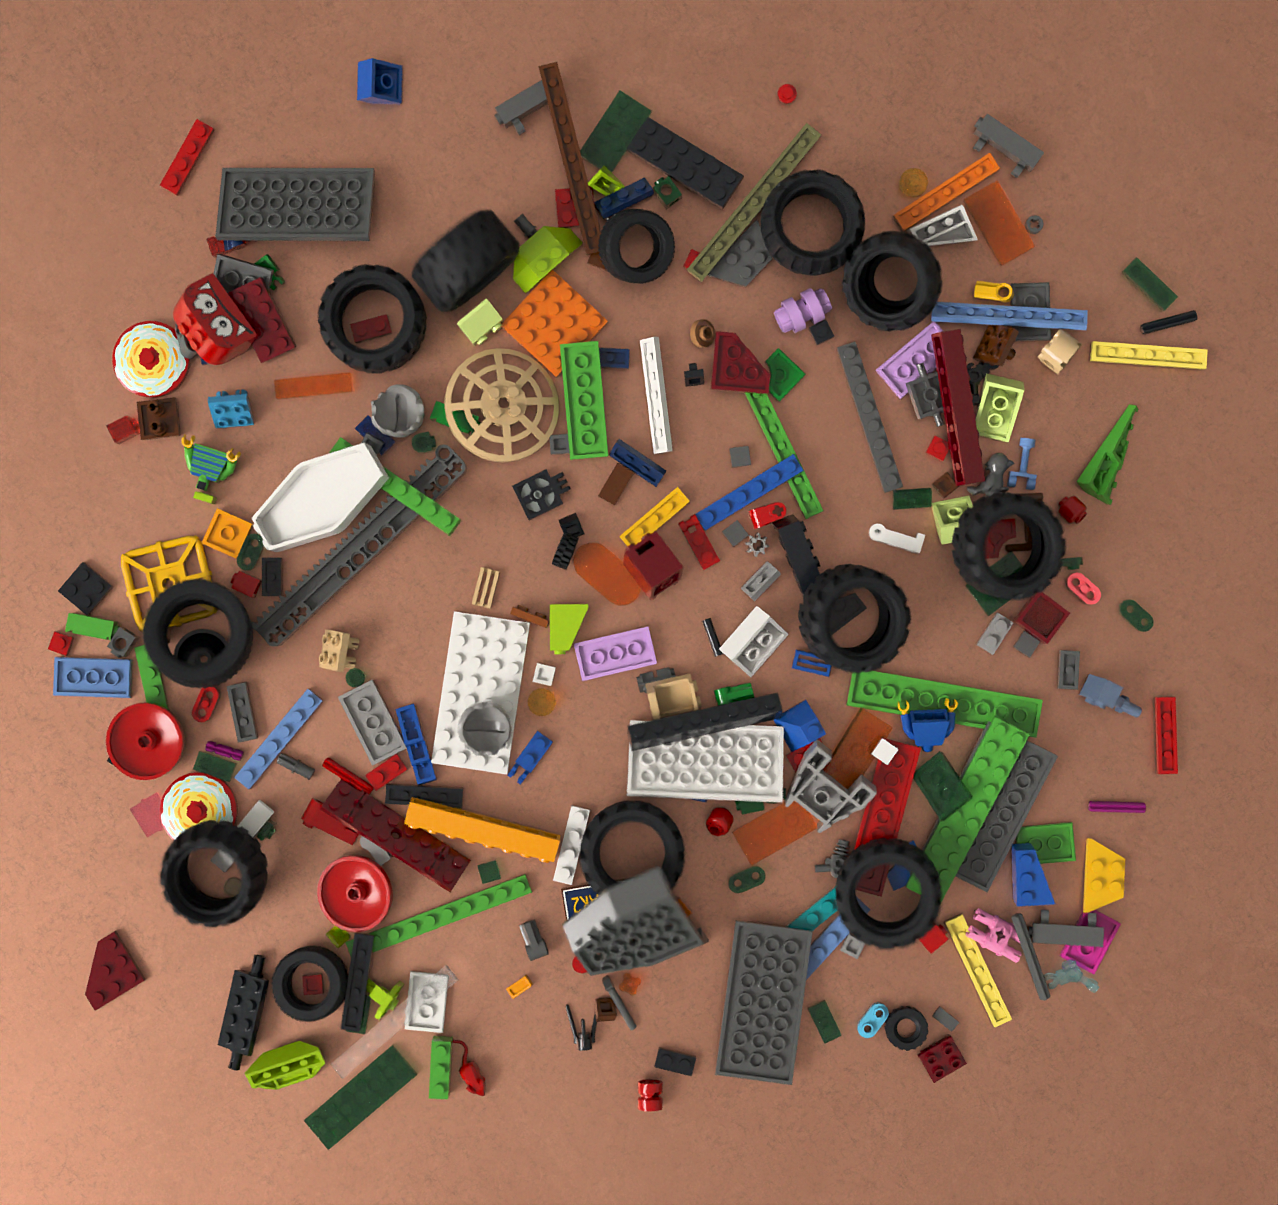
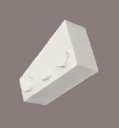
M963 205L906 230L907 233L915 235L924 243L926 242L928 246L978 240Z

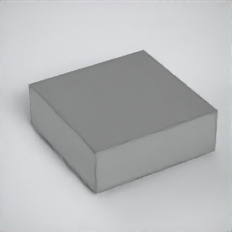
M849 933L840 951L858 959L865 943Z

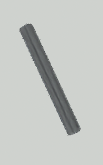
M1016 913L1012 916V921L1039 999L1045 1001L1051 995L1023 915Z

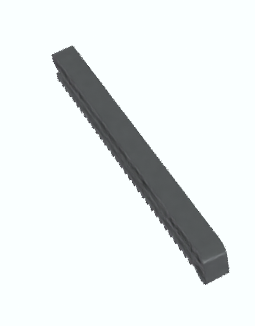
M445 444L437 447L435 451L436 457L432 461L426 459L427 466L421 464V471L414 470L415 477L409 475L410 482L404 480L426 496V491H432L435 488L432 484L435 483L441 491L439 492L436 489L432 493L433 498L430 499L434 502L464 476L467 471L465 462L451 447ZM443 449H448L450 452L449 457L446 459L440 457V451ZM454 464H462L460 467L462 470L453 473L454 479L446 472L447 470L450 472L454 471ZM442 476H447L449 479L448 484L445 486L439 484V479ZM387 496V503L381 501L382 508L376 506V513L370 511L371 518L364 517L365 524L359 522V529L353 527L354 534L347 533L348 540L342 538V545L336 543L337 550L331 548V555L325 553L326 560L319 559L320 566L314 564V571L307 570L309 576L302 575L303 581L296 580L298 586L291 585L292 592L286 590V597L279 596L281 602L274 601L275 607L269 606V612L263 611L264 618L257 617L258 623L251 622L252 628L266 640L268 645L273 647L281 646L420 515L394 497ZM386 528H390L392 536L386 539L383 536V531ZM372 541L378 543V549L374 552L369 549V544ZM358 554L364 556V562L360 565L355 562V557ZM344 567L350 569V575L347 578L341 575V570ZM300 608H307V610L305 611L307 614L306 616L301 615L297 619L292 616L293 614L294 616H298L301 613ZM289 619L294 623V627L291 630H287L285 627V622ZM281 631H283L284 633H286V635H285V634H280V635L277 637V639L279 640L278 642H277V641H273V642H272V639H273L272 634L277 635V634H279Z

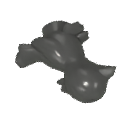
M995 453L985 464L987 466L985 470H990V473L985 477V481L976 487L968 486L967 491L973 496L980 493L991 496L993 493L1007 492L1009 488L1003 487V474L1015 463L1009 460L1003 453Z

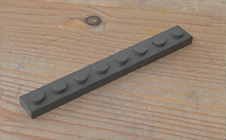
M856 342L837 347L836 349L883 491L886 493L902 488L900 475Z

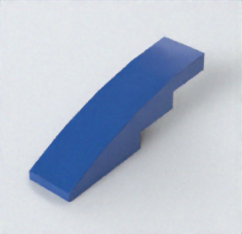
M411 704L395 709L417 784L422 785L437 780L415 705Z

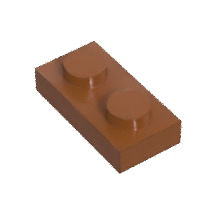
M520 605L517 608L512 607L511 615L547 628L549 621L546 620V615L538 612L535 615L528 613V608Z

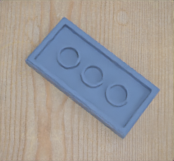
M54 657L53 695L131 698L133 660Z

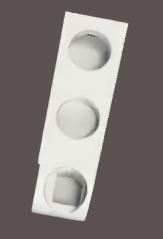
M874 524L869 529V537L872 540L916 554L920 553L925 535L917 533L914 538L885 529L882 524Z

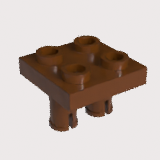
M175 397L136 402L142 441L181 436Z

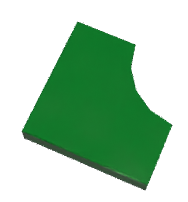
M779 348L765 361L771 375L769 393L780 402L806 374Z

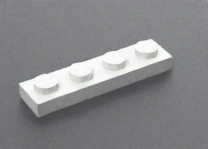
M571 806L553 881L572 885L580 854V846L590 813L589 809Z

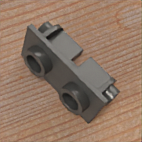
M668 667L656 670L658 677L655 678L653 671L640 674L639 677H636L640 693H647L646 683L676 677L674 668L670 669Z

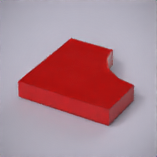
M1015 518L1000 519L990 529L985 541L986 559L999 558V552L1003 544L1009 539L1017 537Z

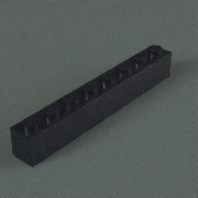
M778 693L629 725L627 726V734L631 751L779 719L782 716L783 710Z

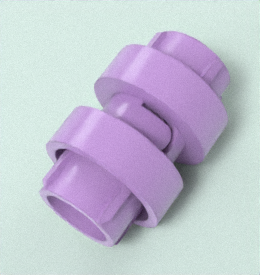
M809 288L800 292L801 299L795 301L790 297L781 302V308L775 310L774 316L783 333L790 330L797 333L806 329L805 322L811 320L813 324H816L825 319L824 314L830 312L832 306L824 289L820 288L813 291Z

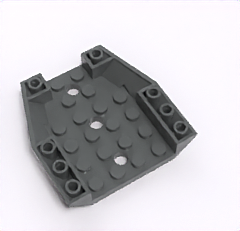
M660 867L607 888L563 923V928L573 953L590 976L652 966L709 942L703 930L694 927L669 890L668 879Z

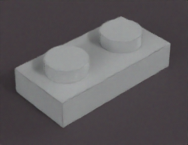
M767 561L741 589L752 600L756 601L781 573Z
M997 612L976 645L993 655L1014 623Z

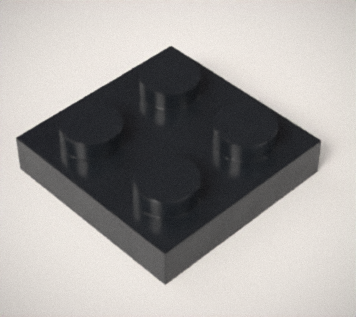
M82 562L58 592L89 616L113 586L85 562Z

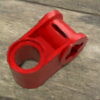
M775 502L748 512L754 529H757L783 518L787 510L783 503ZM778 505L779 508H783V511L780 512L781 516L773 514L774 506Z

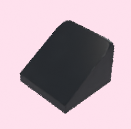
M576 513L559 519L563 533L565 532L576 537L584 535Z

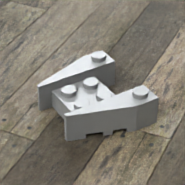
M816 739L802 757L787 793L785 806L788 808L795 800L820 820L817 823V832L821 833L831 827L832 824L841 819L844 820L857 810L863 809L877 792L876 786L863 775H860L846 789L822 770L831 760L832 750Z

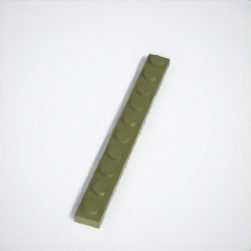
M808 123L804 125L688 267L687 271L702 283L763 208L772 189L791 174L821 137L818 131Z

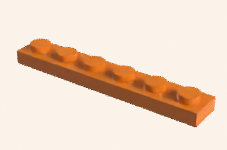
M988 153L894 214L893 217L904 232L997 172L1000 167L991 153Z

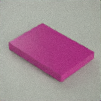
M1097 910L1089 913H1096V927H1104L1103 947L1064 945L1059 955L1092 974H1095L1121 925V923ZM1082 911L1076 925L1088 926V913H1083Z

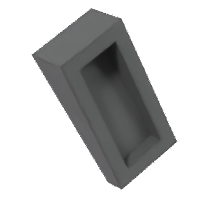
M940 1006L932 1015L951 1032L959 1024L955 1018Z

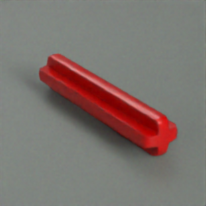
M326 758L322 764L324 768L361 792L363 790L364 794L370 795L374 789L372 785L332 759Z

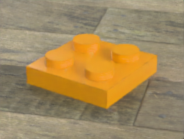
M217 508L202 544L238 559L253 524Z

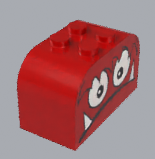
M213 273L187 286L173 310V318L178 325L179 331L188 339L191 348L209 364L222 365L247 352L258 336Z

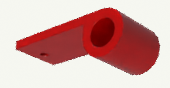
M312 798L301 817L303 820L302 824L311 829L316 827L353 846L359 834L320 810L324 803Z

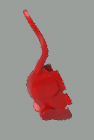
M453 1040V1043L461 1044L464 1047L462 1066L459 1069V1073L468 1085L466 1089L470 1093L485 1096V1077L481 1075L480 1069L474 1061L467 1063L468 1048L466 1044L460 1040Z

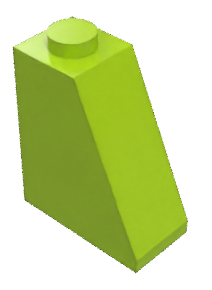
M550 604V651H554V654H566V651L571 649L589 609V604Z

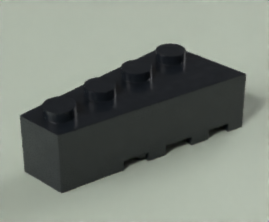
M792 514L772 522L774 529L779 532L780 536L778 539L784 551L786 550V558L790 567L794 570L792 571L803 596L810 583L814 584L816 577L820 575L818 570L820 563L817 556L813 557L811 552L814 548L810 538L806 539L804 532H807L804 522H800Z

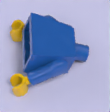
M946 698L944 704L948 708V712L947 709L912 710L908 714L909 702L906 700L907 707L901 708L898 701V709L902 712L900 716L903 731L910 739L915 740L916 746H922L923 751L931 752L933 746L942 745L944 739L955 729L956 713H954V709L957 708L958 702L954 699L953 705L949 706V699Z

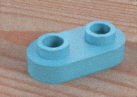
M877 1002L872 1004L858 1022L857 1030L862 1037H873L888 1018L889 1011L883 1003ZM881 1010L883 1013L881 1016H876V1011ZM867 1025L871 1026V1030L868 1032L864 1031V1027Z

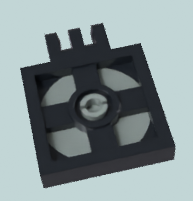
M547 469L512 486L529 521L563 504L559 495L571 490L570 486H566L563 489L561 487L568 483L566 479L558 481L559 478L564 476L563 472L550 477Z

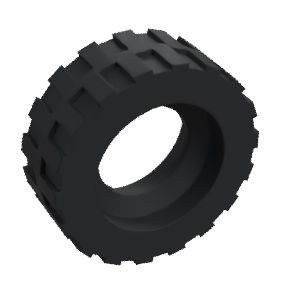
M900 1006L889 1013L884 1028L886 1036L893 1046L900 1050H915L927 1039L928 1023L923 1014L916 1008ZM910 1019L915 1023L916 1031L911 1037L905 1038L898 1034L897 1025L901 1020Z

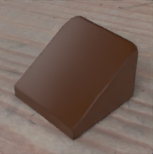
M612 998L595 999L596 1022L615 1020L617 1016L616 1005Z

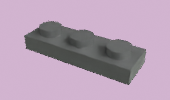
M247 682L226 686L238 743L258 739Z

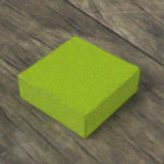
M198 491L193 496L195 499L215 504L217 500L215 496Z

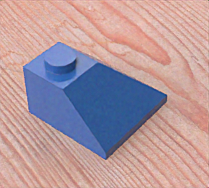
M806 700L783 712L781 718L774 720L776 726L784 727V740L791 752L826 735Z

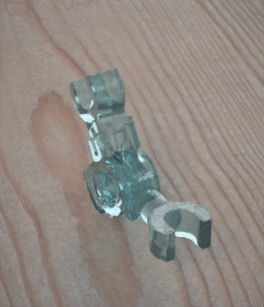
M1075 960L1064 961L1061 966L1063 969L1057 970L1056 974L1047 973L1044 975L1045 981L1049 979L1054 980L1048 984L1049 989L1056 988L1059 983L1064 985L1069 982L1077 983L1079 981L1090 991L1096 993L1099 986L1096 980L1089 979L1083 975L1080 968L1076 966Z

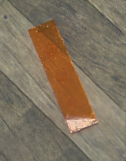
M351 373L274 380L277 400L353 392Z

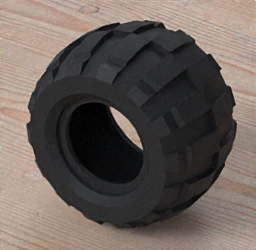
M885 231L861 242L853 250L844 267L842 287L850 310L855 312L860 321L881 331H902L921 322L932 312L942 291V269L939 260L936 259L932 252L933 250L926 242H922L915 235L907 232ZM890 257H901L908 260L917 272L918 280L914 292L906 299L900 301L884 298L877 291L874 284L876 268L882 261Z

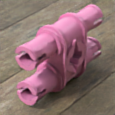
M978 908L975 911L977 916L974 915L973 919L987 925V930L984 933L971 925L967 930L970 933L966 932V937L979 942L982 948L991 950L997 956L1003 955L1017 963L1020 960L1018 955L1021 956L1022 952L1008 946L1009 938L1020 943L1014 924L1006 922L999 918L998 915L992 916Z

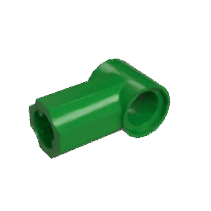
M751 683L714 690L717 706L754 698Z

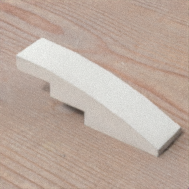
M259 800L237 827H244L248 830V834L255 838L274 811ZM219 850L210 860L224 873L234 863L226 853Z

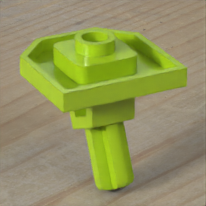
M368 978L367 992L370 993L369 997L380 1005L374 1016L375 1018L380 1020L390 1009L394 1010L399 1002L397 997L404 986L403 982L399 981L389 991Z

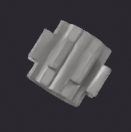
M758 532L755 537L748 535L750 540L744 543L749 545L747 552H753L755 557H757L759 552L765 554V547H769V545L765 544L767 537H760ZM757 540H760L761 546H758L757 549L754 550L753 543H756Z

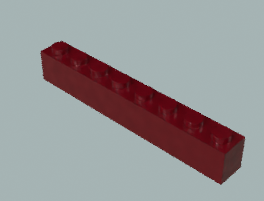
M961 329L931 334L955 484L960 486L984 482L985 469L982 463V450L979 445V432L976 426V413L973 408V394L970 389V375L967 371V357L964 353V338L961 334Z

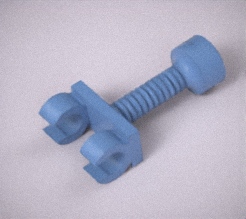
M1020 438L1019 446L1023 448L1020 463L1021 469L1019 472L1009 471L1008 487L1016 486L1018 476L1028 478L1026 489H1035L1037 475L1027 474L1029 452L1031 448H1035V439Z

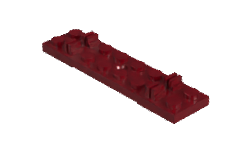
M341 779L320 810L373 842L443 889L451 892L471 860L423 829L410 828L407 824H404L406 818L369 794H364L363 790L361 792ZM397 833L399 838H393L392 834Z

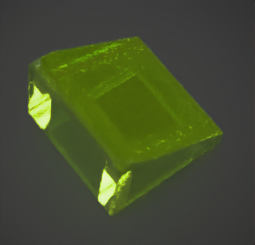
M334 926L326 933V936L336 948L341 947L351 937L347 931L337 926Z

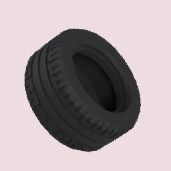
M628 209L613 215L603 226L598 241L599 256L605 269L615 278L630 283L644 284L658 279L671 265L670 263L675 253L674 236L669 224L660 215L643 209ZM641 225L651 233L653 252L650 259L644 265L633 268L622 259L620 240L628 228Z
M321 946L299 948L282 958L275 968L271 983L272 994L280 1010L292 1019L302 1022L321 1020L335 1012L344 1002L343 1000H345L348 982L347 969L343 961L340 960V957L329 949L321 948ZM303 963L317 964L328 975L329 991L324 1001L319 1004L304 1003L293 992L291 984L293 973Z

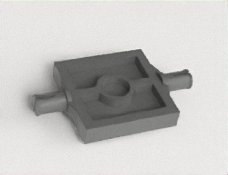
M924 362L917 364L920 376L906 383L917 419L933 416L936 427L942 426L944 422L941 413L944 410L937 372L927 373Z

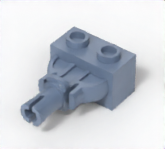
M1092 674L1088 675L1079 694L1086 698L1085 702L1105 709L1106 706L1113 709L1115 706L1116 712H1126L1136 718L1142 712V708L1129 702L1127 696H1119L1123 687Z

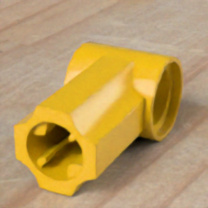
M977 281L975 285L974 298L997 300L1005 303L1011 301L1014 296L1013 289L1007 283L999 284ZM1003 288L1009 289L1010 293L1007 297H1000L999 295Z

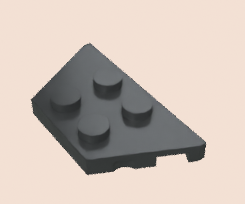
M757 220L729 248L707 276L747 287L772 260V257L765 246L761 227Z

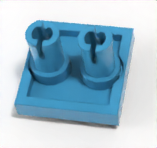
M241 389V394L240 390H236L235 395H229L228 392L222 391V396L221 391H218L215 397H208V405L215 428L254 425V418L246 390Z

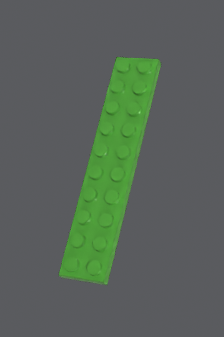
M871 671L852 673L846 705L902 715V712L898 709V701L901 708L907 707L906 700L909 702V709L907 711L910 714L912 710L947 709L948 712V708L944 704L945 699H949V706L953 705V700L955 699L958 702L957 708L954 709V713H956L955 724L984 729L987 722H991L994 716L1029 733V737L1037 738L1043 700Z
M996 716L991 721L923 851L933 862L938 872L942 891L941 902L1030 735ZM911 874L905 887L921 895L920 885L915 876Z

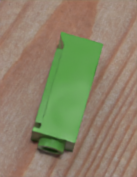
M68 613L65 632L111 641L120 626H118L117 621Z

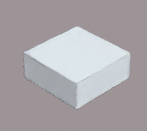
M537 663L533 682L552 686L556 667Z
M881 738L871 754L888 765L898 749Z

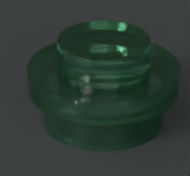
M358 668L350 669L346 674V682L351 687H359L365 681L363 671Z

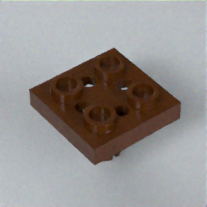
M989 325L973 358L980 362L1003 366L1006 359L1012 360L1016 354L1012 346L1019 331L1010 327Z

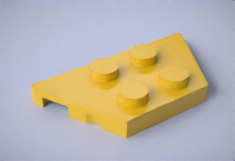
M1086 838L1083 913H1089L1124 898L1125 858L1091 838Z

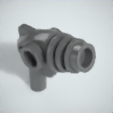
M839 839L838 843H836L839 847H835L838 850H833L837 854H832L831 858H826L825 864L815 865V873L831 872L832 877L838 878L839 870L845 859L848 858L845 855L849 856V853H846V851L849 852V849L846 848H850V842Z

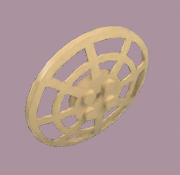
M496 348L474 354L456 369L446 389L445 414L452 433L468 451L485 460L512 462L529 457L548 441L557 424L559 399L553 380L537 361L519 351ZM494 354V365L487 366L476 374L466 368L478 358ZM502 354L521 357L532 365L524 371L519 367L503 364ZM537 369L548 381L553 397H542L538 384L531 377ZM496 370L498 381L488 385L480 378L484 374ZM504 370L514 371L520 374L521 377L516 383L505 380ZM462 374L470 380L464 392L463 402L451 403L453 387L459 375ZM527 381L533 387L536 397H526L521 389ZM475 384L483 390L480 400L469 401L471 390ZM499 399H506L508 407L501 408L498 404ZM527 405H537V413L533 422L524 415ZM543 405H554L552 422L544 435L537 427L542 417ZM470 409H481L485 419L480 425L474 420ZM464 410L467 421L475 430L468 440L457 427L452 411ZM518 421L527 428L522 433L511 436L510 426ZM491 423L502 427L503 437L492 435L485 430ZM530 433L539 440L536 445L528 450L512 454V442L522 440ZM480 436L492 442L503 443L504 455L488 453L477 448L474 443Z

